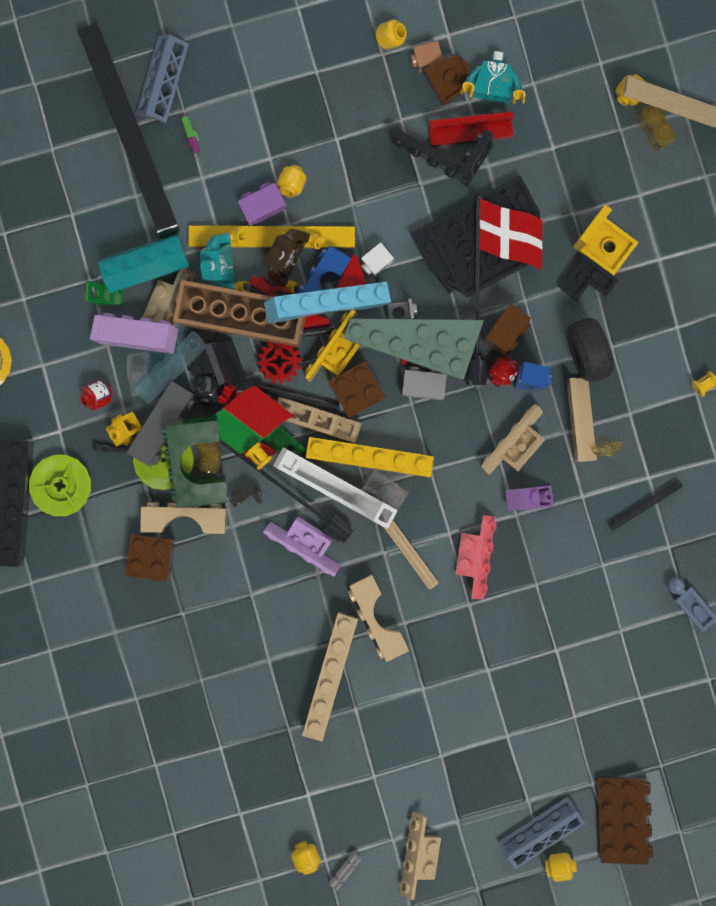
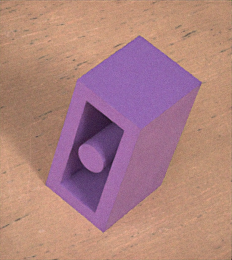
M270 182L260 186L259 191L253 194L248 192L240 197L241 200L238 201L249 226H254L287 209L286 203L276 184H270Z

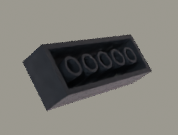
M0 439V566H24L30 500L29 479L32 474L34 442Z

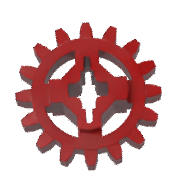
M268 342L269 348L263 346L264 354H258L262 361L257 362V365L263 367L259 370L260 374L266 373L265 380L271 377L272 384L279 380L280 385H283L284 379L290 383L291 376L297 378L295 371L302 369L298 366L302 359L297 358L300 351L294 352V346L289 347L288 345L278 343L273 345L272 342ZM275 349V354L271 358H267L268 354ZM283 349L288 350L293 357L284 355ZM278 357L287 361L282 363V367H278L277 364L273 363L278 360ZM293 365L291 371L285 374L286 368ZM267 367H273L277 375L270 373Z

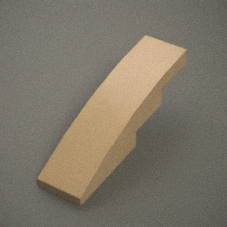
M279 397L277 403L294 415V417L286 420L287 422L356 443L362 423Z

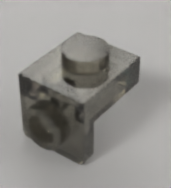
M249 485L244 490L240 487L231 494L233 498L230 502L234 507H237L252 495L256 502L261 504L263 503L261 499L263 494L256 486L252 488Z

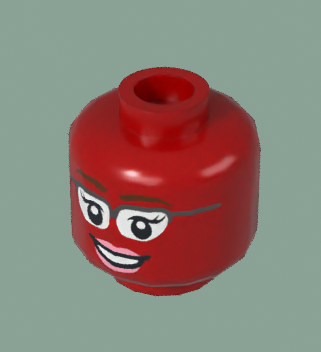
M506 355L504 357H497L488 369V374L491 377L490 382L497 387L501 385L505 387L510 386L518 375V363Z

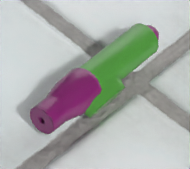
M183 114L181 121L189 145L194 154L199 153L198 134L196 130H193L189 116Z

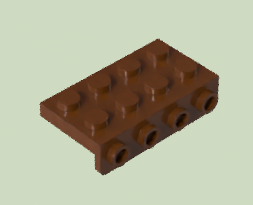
M646 776L641 778L598 777L601 863L648 865L650 858H653V845H649V837H652V824H648V816L652 814L651 803H648L647 795L651 794V784L647 782Z

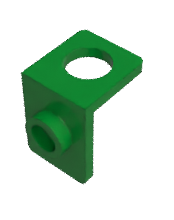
M87 281L85 301L99 305H121L123 302V289L110 293L105 284ZM92 287H95L96 289L95 298H92L91 296Z

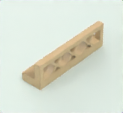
M569 378L566 380L575 463L595 461L597 457L589 382L584 381L582 378Z

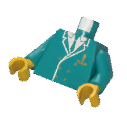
M499 51L492 52L491 61H483L481 66H476L471 71L465 83H463L460 92L461 95L465 91L469 92L470 98L509 104L511 100L515 104L518 99L524 104L526 95L517 73L512 70V65L503 63L505 54Z
M233 229L230 234L223 233L209 238L206 247L200 251V269L203 281L209 282L211 286L250 292L243 289L244 284H249L248 281H239L234 284L231 240L244 242L245 238H239V233L244 232V230Z

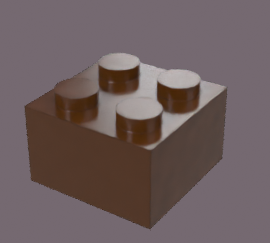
M510 303L485 337L483 343L502 356L506 352L510 354L519 343L516 340L517 337L520 336L522 338L530 328L531 324L528 322L531 317Z
M365 361L329 381V385L349 419L386 399Z
M130 534L125 576L165 582L170 581L175 539Z

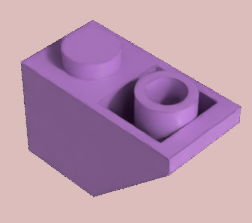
M551 486L505 490L508 511L553 506Z

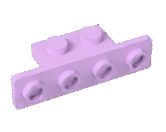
M300 517L296 518L289 531L284 530L273 522H270L263 531L269 539L279 542L287 550L303 557L306 562L321 568L326 574L335 576L341 564L324 554L333 538Z

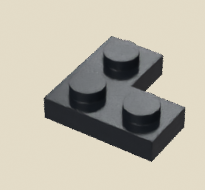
M585 255L560 290L576 302L588 286L592 287L602 296L607 297L619 279Z

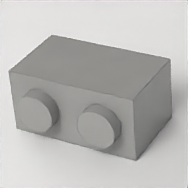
M409 367V370L404 371L402 396L444 400L447 375L431 369L430 372H421L422 368Z

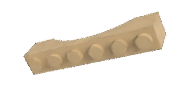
M342 612L337 614L302 736L323 741L358 617Z

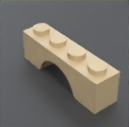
M147 503V507H141L140 532H164L167 525L173 519L186 516L198 522L203 533L226 534L227 508H222V504H209V508H201V505L177 508V503H168V507H159V503Z
M371 574L351 584V590L348 591L352 602L357 601L360 607L357 612L361 620H366L369 628L366 630L371 640L375 639L378 647L375 649L380 659L385 658L386 662L408 652L409 649L400 630L385 629L374 617V605L381 595V591L373 575Z

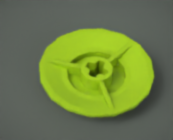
M52 455L43 459L33 469L29 479V493L34 504L42 512L52 516H68L78 512L86 504L91 493V478L87 468L78 459L68 455ZM63 480V484L66 487L62 488L60 492L59 487H56V483H60Z

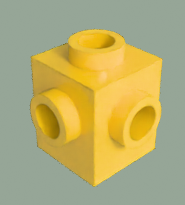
M131 412L124 416L120 414L111 419L112 424L106 428V431L116 447L123 443L127 446L135 440V436L140 432L142 426L134 413Z

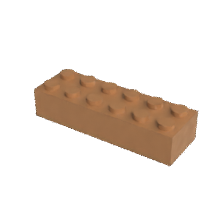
M181 280L173 322L177 325L300 348L306 317L268 324L264 302L273 297Z

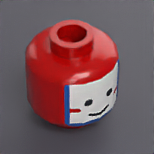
M101 380L93 381L81 389L80 401L83 406L90 410H98L111 402L112 389L106 382Z

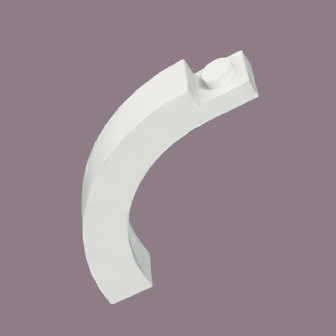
M285 448L282 449L273 465L277 469L387 529L398 511Z

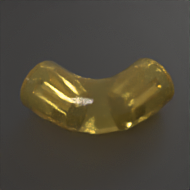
M219 442L193 445L201 453L198 469L207 473L218 474L222 455Z

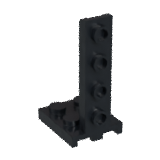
M392 127L389 131L390 139H392L391 142L395 146L407 148L412 156L424 158L429 166L435 169L439 167L444 170L443 173L451 179H459L460 183L466 187L469 186L494 146L493 133L486 129L483 135L480 133L474 142L476 146L472 152L468 151L462 161L464 164L460 166L396 127Z

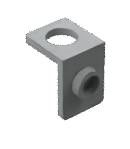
M408 298L407 302L387 305L389 319H396L392 314L396 307H401L405 312L404 317L401 319H414V316H417L416 303L412 304V298Z

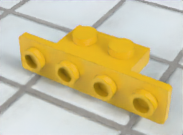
M351 310L350 313L347 311L340 321L342 323L338 330L334 329L328 338L330 340L328 345L321 347L317 353L319 358L315 364L311 363L305 371V374H307L305 379L307 381H312L321 366L339 376L361 345L344 340V336L350 319H354L357 316L355 310Z

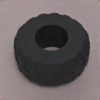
M592 318L572 323L566 330L567 340L574 363L582 379L595 382L609 377L614 371V361L607 337L600 323Z

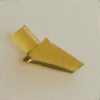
M619 440L613 444L607 442L591 447V451L595 455L615 456L616 451L623 448V445Z

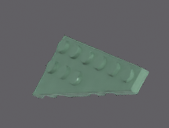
M350 319L344 340L463 380L484 320Z

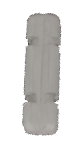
M355 852L351 853L348 861H345L337 871L336 877L333 876L329 881V885L334 890H339L342 882H345L355 869L354 866L361 862V857Z

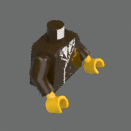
M290 229L285 234L278 235L264 262L268 266L269 279L285 287L287 292L297 294L293 291L294 287H301V285L293 280H288L305 244L308 242L315 249H320L321 247L316 243L318 240L324 241V239L316 233L310 235L297 229Z

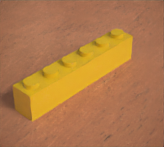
M309 437L306 453L307 459L429 478L431 477L434 456Z

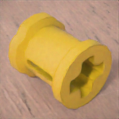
M708 371L698 381H692V387L700 397H704L707 391L714 387L716 388V376L713 372Z
M259 442L245 454L246 457H250L254 461L258 470L262 469L273 459L272 456H268L260 447L261 444Z

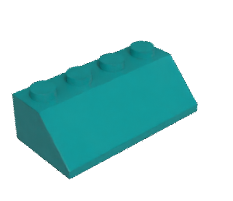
M179 233L102 258L98 262L102 279L110 293L189 267Z

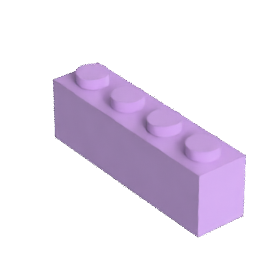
M103 313V316H94L90 340L98 344L174 354L179 329L173 327L169 321L159 320V323H154L153 320L148 318H140L139 321L126 315H122L121 318H115L116 315L110 313Z

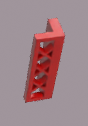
M513 112L431 120L429 122L431 147L475 142L480 133L483 135L486 129L493 133L494 140L513 138Z

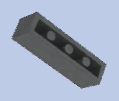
M171 381L128 449L127 454L150 468L153 464L156 466L162 457V454H160L164 446L168 447V442L163 440L162 428H165L166 421L182 420L185 412H190L193 408L195 396Z

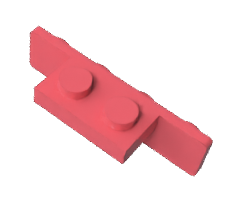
M483 515L480 536L461 533L456 575L474 577L471 595L473 599H484L487 593L488 586L486 582L487 575L490 572L489 561L490 554L493 551V533L496 530V518L494 516Z

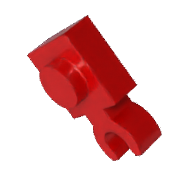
M230 384L225 385L222 394L218 398V402L224 406L229 404L237 388Z

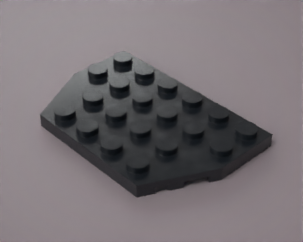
M521 175L482 195V200L494 205L525 212L540 219V211ZM476 199L410 233L428 270L466 298L475 294ZM480 250V291L529 265L502 259Z

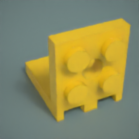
M605 205L574 244L573 248L584 256L589 257L614 276L639 242L606 218L612 209ZM605 242L613 243V252L608 253L604 250L603 245Z

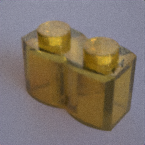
M649 106L642 110L638 116V121L642 130L648 134V140L652 148L659 152L669 147L676 140V135L672 126L666 122L663 109Z

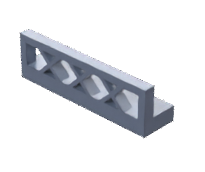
M170 34L158 35L136 115L151 117L162 123H167L189 46L188 43ZM174 43L181 46L180 53L176 57L172 50ZM172 63L175 70L174 74L169 77L167 66ZM167 83L169 91L167 95L163 96L161 87L162 84ZM160 102L163 107L161 116L154 113L156 105Z
M566 797L500 840L498 844L516 870L586 823L569 797ZM576 818L578 819V820H576L575 822H573L572 824H569V823H570L571 821H573L574 819H576ZM523 854V856H521L517 860H514L516 857Z

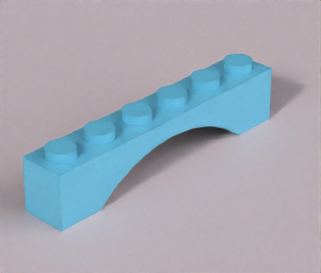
M387 282L277 296L264 302L269 324L328 312L380 308L390 303L391 299Z

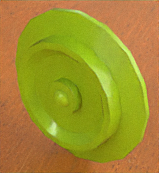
M165 446L160 453L162 454L160 461L156 466L153 464L151 468L133 458L136 474L144 484L153 489L168 490L174 488L173 481H169L168 469H171V462L166 461L165 449H168V447L166 448ZM191 446L181 456V464L188 474L192 471L194 460Z

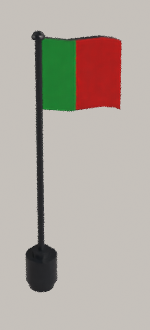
M253 386L240 393L220 412L213 415L218 417L220 441L218 442L321 518L323 520L322 525L324 526L322 530L337 542L345 543L353 532L350 524L335 513L332 516L328 514L325 517L262 469L258 470L257 465L241 454L258 442H261L281 423L294 417L292 413L259 388Z

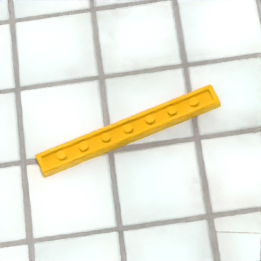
M189 226V247L205 248L210 237L223 233L230 234L233 229H241L244 232L239 233V238H245V241L235 242L231 240V248H271L278 235L285 234L290 229H297L310 235L316 233L322 237L324 241L318 240L316 243L321 248H329V246L333 248H355V227ZM308 242L304 246V248H314Z

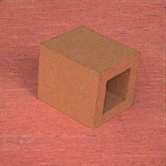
M438 41L414 47L413 55H410L413 68L417 67L418 73L424 72L425 68L442 57Z

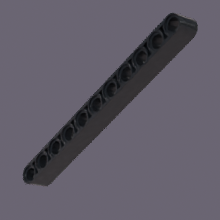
M97 22L78 29V34L160 239L180 232Z

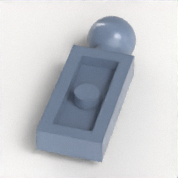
M678 577L671 578L668 582V589L671 593L679 595L674 601L702 633L705 632L716 622V615L692 587L685 590V584L682 579Z

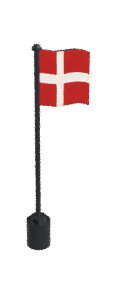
M476 195L474 198L476 199L475 320H479L480 250L502 259L526 263L542 271L543 220L525 212L499 207L482 200L483 197L481 195ZM479 336L475 345V355L471 356L466 371V385H487V360H483V356H479Z

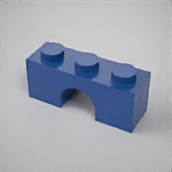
M329 246L327 250L323 249L318 257V260H320L318 266L312 267L307 276L310 278L306 286L304 284L301 285L297 294L323 290L320 287V281L326 275H335L341 279L351 258L332 246Z
M527 362L518 367L519 372L515 379L514 388L540 392L547 386H550L552 373H549L550 367Z

